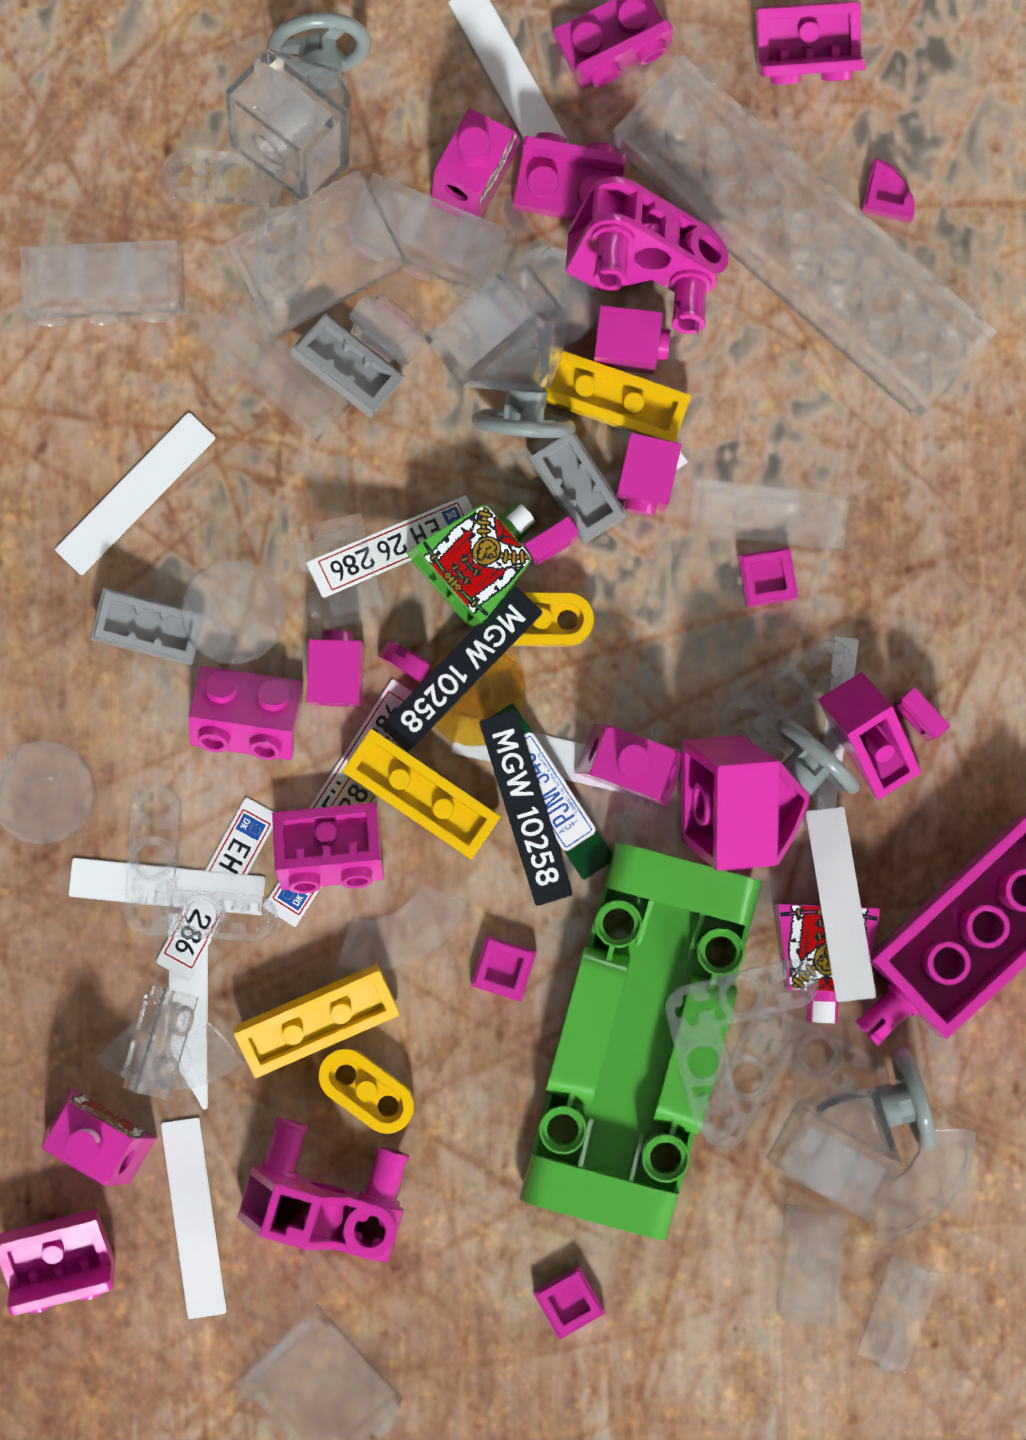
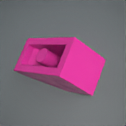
M863 672L858 673L818 699L833 733L877 800L882 799L922 773L892 705Z

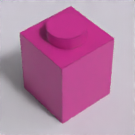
M600 305L594 361L618 370L655 374L657 359L667 360L671 329L661 328L663 312Z
M635 433L630 434L616 493L618 501L625 502V511L650 517L655 516L656 509L666 511L670 501L682 444Z
M322 631L321 640L309 639L306 702L309 705L335 707L363 706L365 645L362 641H353V632Z

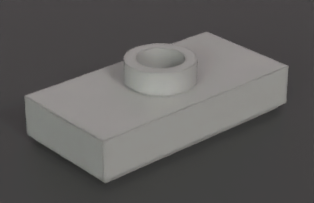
M325 312L292 347L290 353L292 357L370 419L401 385L405 377Z
M575 432L569 437L555 438L528 455L530 463L564 516H569L579 531L578 537L583 545L627 518V513Z
M103 588L89 640L192 665L205 614Z

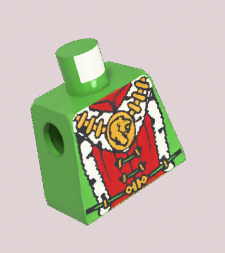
M515 502L500 517H497L487 505L482 504L414 546L406 554L466 625L472 628L488 618L531 562L530 554L519 541L536 526V521L532 514L518 502Z

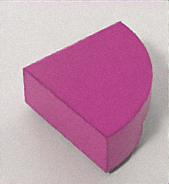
M874 158L871 164L861 212L911 223L914 218L915 205L913 195L910 193L906 182L892 165Z
M387 641L378 655L379 658L420 684L431 670L427 660L411 650H406L395 641Z

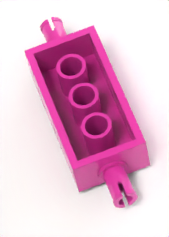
M1026 815L1017 816L872 951L871 965L889 983L886 986L889 991L862 1017L857 1018L854 1022L865 1033L877 1024L866 1034L876 1046H879L911 1014L914 1017L918 1015L937 1036L948 1039L1026 966Z

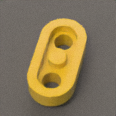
M523 592L543 613L512 646L571 647L582 643L590 635L594 624V614L590 604L583 597L573 593ZM563 612L575 614L578 620L576 627L572 630L562 629L557 622L559 615Z
M341 1048L333 1051L323 1060L319 1069V1083L322 1090L328 1097L367 1126L379 1133L391 1134L402 1130L410 1122L415 1109V1101L410 1089L363 1053L352 1048ZM341 1065H350L355 1069L356 1079L354 1082L344 1084L339 1081L337 1070ZM384 1096L394 1097L399 1105L398 1111L392 1115L384 1114L379 1108L380 1099Z

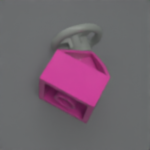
M784 717L777 722L778 731L795 749L783 763L743 735L682 740L681 841L716 871L778 865L800 827L809 803V795H812L826 778L848 794H855L860 789L859 781L854 774L820 741L790 718Z

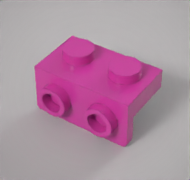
M859 0L755 7L757 71L762 77H770L771 84H795L801 82L802 74L821 73V80L843 81L852 79V71L865 70V58L861 55V2Z
M201 666L188 716L190 744L202 747L210 752L230 751L251 754L263 760H291L294 753V734L304 693V681Z
M98 1209L0 1233V1267L9 1288L7 1307L10 1315L15 1316L26 1312L40 1313L57 1304L77 1299L91 1300L113 1289L115 1257Z

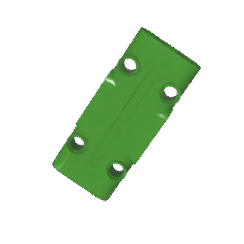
M615 841L588 945H584L550 1069L545 1089L547 1097L519 1197L521 1201L645 1237L667 1240L684 1174L689 1167L690 1151L694 1136L699 1134L703 1124L737 995L735 982L739 967L744 960L745 945L762 881L724 870L716 871L710 866ZM615 908L626 910L632 918L630 933L620 939L609 937L603 929L605 915ZM723 936L731 942L733 955L727 964L713 966L706 959L705 947L712 938ZM567 1114L576 1120L578 1130L573 1138L567 1141H557L550 1136L547 1126L554 1116ZM663 1142L672 1143L679 1150V1158L676 1164L668 1169H659L650 1162L652 1149L657 1144Z

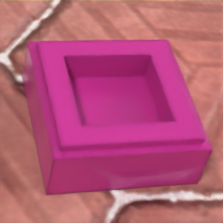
M568 516L525 543L524 548L530 554L533 565L537 564L539 566L577 542L579 531Z
M790 547L744 554L737 557L746 608L793 601L799 598Z
M915 687L904 693L894 703V707L925 741L937 739L950 727L949 723Z
M487 936L471 986L521 1002L537 951Z
M579 1265L533 1290L534 1296L559 1340L605 1314L603 1306Z

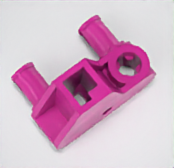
M614 176L600 179L591 186L568 229L565 272L598 291L618 290L622 286L653 280L675 293L671 323L673 329L682 334L699 333V329H705L706 294L715 288L717 275L727 268L729 258L724 241L711 227L636 182Z
M276 1117V1125L265 1161L259 1162L258 1165H252L237 1216L238 1219L259 1237L300 1249H335L374 1261L389 1262L404 1209L400 1207L401 1203L396 1198L405 1165L410 1155L395 1149L378 1146L366 1191L354 1192L299 1176V1172L295 1171L308 1125L288 1118ZM286 1196L310 1202L309 1214L297 1213L293 1220L280 1217ZM369 1216L379 1218V1226L386 1229L385 1235H376L374 1240L364 1238V1231L358 1229V1221L366 1222Z

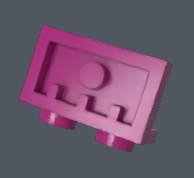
M611 0L553 29V38L580 89L592 83L596 88L605 86L622 74V68L639 61L641 65H645L657 60L667 52V46L671 45L673 27L670 21H663L653 0Z
M549 132L537 133L536 137L525 136L513 209L573 221L591 186L596 181L606 177L624 176L627 156L617 153L618 149L616 147L601 142H590L587 144V147L568 144L565 137Z
M376 802L272 813L275 872L282 890L307 894L319 890L321 886L342 884L347 888H364L371 885L373 881L384 880Z

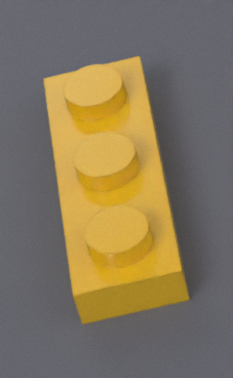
M546 344L543 347L530 384V388L548 391V404L631 433L671 442L676 441L692 396Z
M370 729L342 770L344 774L471 860L501 818V816L373 729Z
M377 963L233 1026V1032L256 1079L399 1016L400 1013Z

